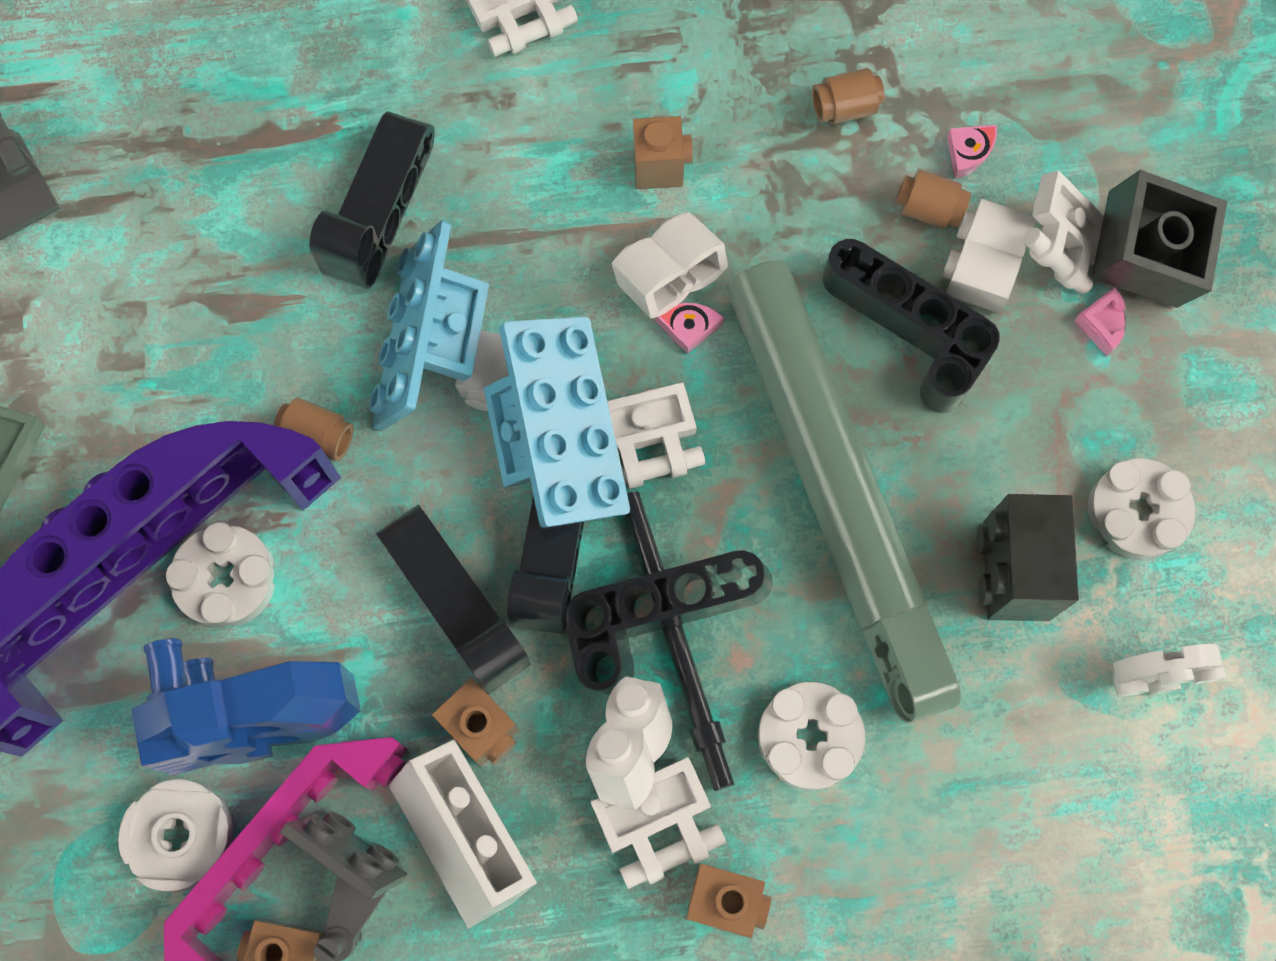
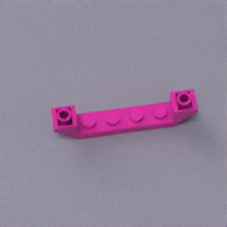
M393 737L315 745L164 922V961H223L196 936L199 933L206 935L217 926L228 910L224 903L237 888L244 890L255 881L265 867V864L261 861L275 843L278 846H282L289 840L280 833L284 825L299 819L298 816L311 800L318 803L331 791L338 780L334 773L339 767L369 790L374 791L379 784L387 787L403 769L405 761L401 758L408 749Z

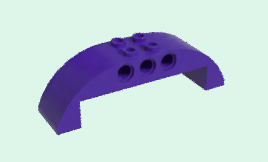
M224 421L195 425L167 434L134 451L108 472H102L89 480L84 487L83 493L69 505L51 512L43 520L41 528L30 536L0 569V752L23 757L64 721L27 678L26 675L264 470L304 511L341 479V476L322 448L308 436L291 429L261 422Z

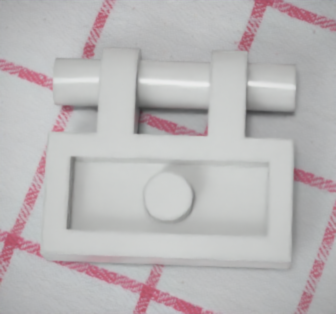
M465 0L482 33L495 27H500L502 34L487 39L494 57L508 51L512 54L518 53L526 49L525 44L546 35L549 39L563 34V28L578 22L572 5L557 11L555 10L553 3L560 0ZM534 11L538 13L540 18L518 27L515 19Z
M1059 170L1043 174L1037 197L1034 201L1032 214L1043 226L1042 231L1038 228L1028 230L1023 237V242L1030 248L1031 257L1043 267L1049 266L1054 271L1055 279L1067 289L1073 288L1077 293L1085 294L1093 286V280L1087 275L1089 265H1093L1095 262L1104 215Z
M684 382L607 401L618 454L622 462L621 468L624 482L628 489L644 486V480L671 474L672 478L687 475L688 469L705 465V457L701 446L682 450L679 438L694 435L697 429ZM663 443L666 455L638 461L635 449Z
M689 757L655 772L652 789L646 800L636 810L600 801L599 798L591 801L612 853L633 845L639 860L620 868L628 889L647 880L652 885L665 878L664 872L690 860L697 864L709 858V851L726 844L725 837L718 823L698 831L692 818L710 809L711 805ZM677 825L682 840L654 852L648 837Z

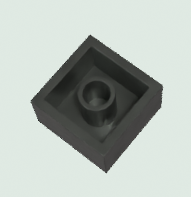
M1140 169L1108 192L1092 279L1175 308L1211 292L1227 201Z
M1007 494L995 509L990 512L983 521V524H979L977 529V551L979 555H985L986 574H981L979 579L981 605H987L988 620L1050 621L1079 601L1072 495Z

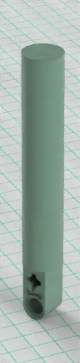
M768 261L752 266L732 278L726 286V291L893 709L905 723H912L954 709L959 705L961 699L959 683L789 266L784 261Z

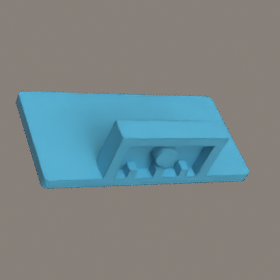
M441 220L428 233L423 232L417 243L410 249L405 248L400 256L397 266V275L402 277L400 290L393 296L388 310V320L393 321L390 338L387 337L385 339L378 359L379 366L384 367L380 384L378 383L373 389L369 402V411L374 413L373 429L382 431L415 410L423 369L461 381L472 377L489 283L443 268L451 231V223Z
M588 317L507 321L501 324L499 331L508 376L484 387V393L503 486H517L531 481L538 520L542 528L628 514L630 506L590 319Z

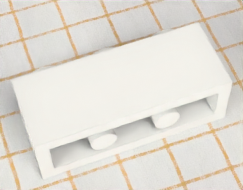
M455 740L409 760L388 785L468 929L508 907L537 883Z

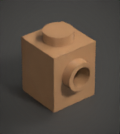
M681 116L633 119L636 189L683 187L684 164L693 163L691 134H682Z
M472 677L432 714L480 767L488 760L495 765L517 743L512 738L519 731L516 724Z
M700 864L685 919L752 938L755 927L762 930L765 928L772 897L763 894L766 883L764 881Z
M254 920L252 930L247 929L241 938L237 952V961H318L314 955V947L319 945L318 941L322 939L324 932L271 920Z

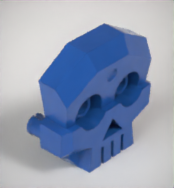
M178 638L157 640L143 646L147 657L152 694L146 697L147 702L131 709L141 766L156 771L159 770V772L163 773L166 772V774L173 776L211 765L245 764L273 757L272 746L314 743L337 733L361 712L354 675L339 662L289 661L219 681L215 680L214 661L212 658H197L183 661L182 640Z

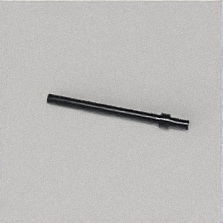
M638 491L627 493L630 512L625 515L644 574L662 571L664 567L640 493ZM683 625L662 629L694 729L690 730L695 750L696 752L702 751L714 791L731 787L735 784L722 748V744L726 743L720 722H714Z

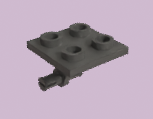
M0 113L1 240L61 208L22 136L18 132L16 133L14 130L8 129Z
M322 811L288 822L280 831L282 835L337 875L325 932L322 939L318 941L319 945L314 947V955L318 961H342L348 958L358 945L357 942H360L362 939V928L387 891L401 884L408 875V873L397 866L399 859L394 853L377 843L368 845L354 834L356 828L347 818L333 811L328 813Z

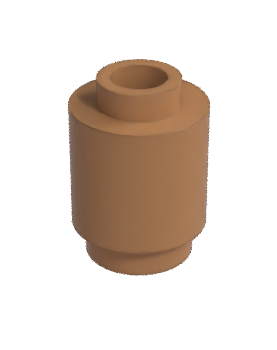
M869 68L824 77L822 83L815 84L812 87V102L818 121H829L832 125L876 115L879 104L884 103L885 100L883 82L880 76H874Z
M917 169L914 177L905 175L895 202L903 205L901 215L941 229H945L947 225L957 229L967 210L971 192L961 189V183Z
M295 398L290 404H283L274 420V426L291 429L312 438L322 448L328 459L330 458L335 461L343 458L353 437V424L346 422L342 414L301 398Z

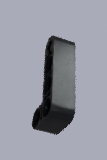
M390 111L382 115L339 213L322 211L313 224L309 247L323 275L366 289L374 285L431 154L435 138V128L433 125Z
M844 239L838 241L831 248L823 273V284L826 290L837 299L934 358L935 360L921 384L920 397L930 410L937 413H948L955 410L962 403L999 345L1000 333L996 325L988 318L859 240ZM867 278L871 279L869 286L865 285ZM878 290H891L899 299H886L880 295ZM929 314L934 316L940 325H928L921 319L920 315ZM971 340L976 342L982 352L968 350L962 341ZM945 377L955 383L957 390L947 391L938 385L936 378Z
M534 496L520 570L515 569L511 580L507 615L513 627L564 634L566 630L565 610L572 597L584 522L542 528L539 524Z
M419 504L376 532L380 541L488 695L531 665L519 641L504 620L498 617Z
M745 550L733 551L587 590L575 595L568 602L565 610V622L575 671L579 681L587 688L610 695L614 687L625 676L634 678V662L628 638L754 606L763 602L770 594L773 586L772 575L768 567L751 552ZM747 567L756 576L749 578V588L744 590L733 581L741 579V570ZM717 574L726 584L720 585L715 575ZM694 580H704L706 591L703 598L695 604H686L683 594L685 587ZM645 593H652L655 602L653 610L647 616L637 618L634 612L636 600ZM596 606H602L604 610L602 624L597 629L588 631L586 627L588 612ZM612 656L615 662L614 674L609 680L601 683L596 676L597 665L602 658Z

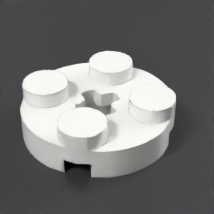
M1136 458L1118 462L1098 480L1091 490L1088 500L1090 523L1094 531L1099 530L1101 536L1109 542L1106 546L1114 553L1132 560L1147 561L1156 559L1182 545L1193 528L1195 503L1190 492V481L1184 473L1172 470L1167 465L1155 460ZM1139 498L1146 500L1153 510V514L1148 515L1145 521L1139 520L1138 512L1130 509L1129 504L1138 501Z
M217 522L193 534L180 546L173 558V562L167 568L166 580L171 587L175 603L188 617L207 627H224L228 625L235 627L246 624L257 617L270 602L275 587L273 583V566L275 567V564L267 546L253 533L241 527ZM229 564L233 565L234 568L230 572V576L234 579L233 583L228 587L220 583L213 588L211 582L214 579L212 574L214 570L219 566L224 568Z
M1218 644L1181 647L1182 651L1163 653V650L1154 651L1112 663L1113 666H1110L1117 697L1137 695L1148 691L1149 695L1164 694L1181 690L1182 683L1193 681V684H1205L1227 679Z
M798 683L778 692L763 712L758 727V746L765 762L768 763L771 770L784 783L801 790H822L836 784L852 773L864 751L865 728L863 720L858 713L857 705L851 697L823 683ZM808 722L817 723L818 730L825 732L826 736L825 741L817 743L815 751L807 750L806 742L802 739H797V730L805 729Z
M181 779L163 781L149 788L152 790L145 793L138 802L134 801L126 810L119 829V851L124 863L130 866L132 873L138 877L136 879L146 887L159 891H186L196 886L233 842L232 817L226 800L215 794L207 786ZM176 820H183L184 829L189 830V839L181 844L180 850L172 851V842L164 840L165 830L174 829Z

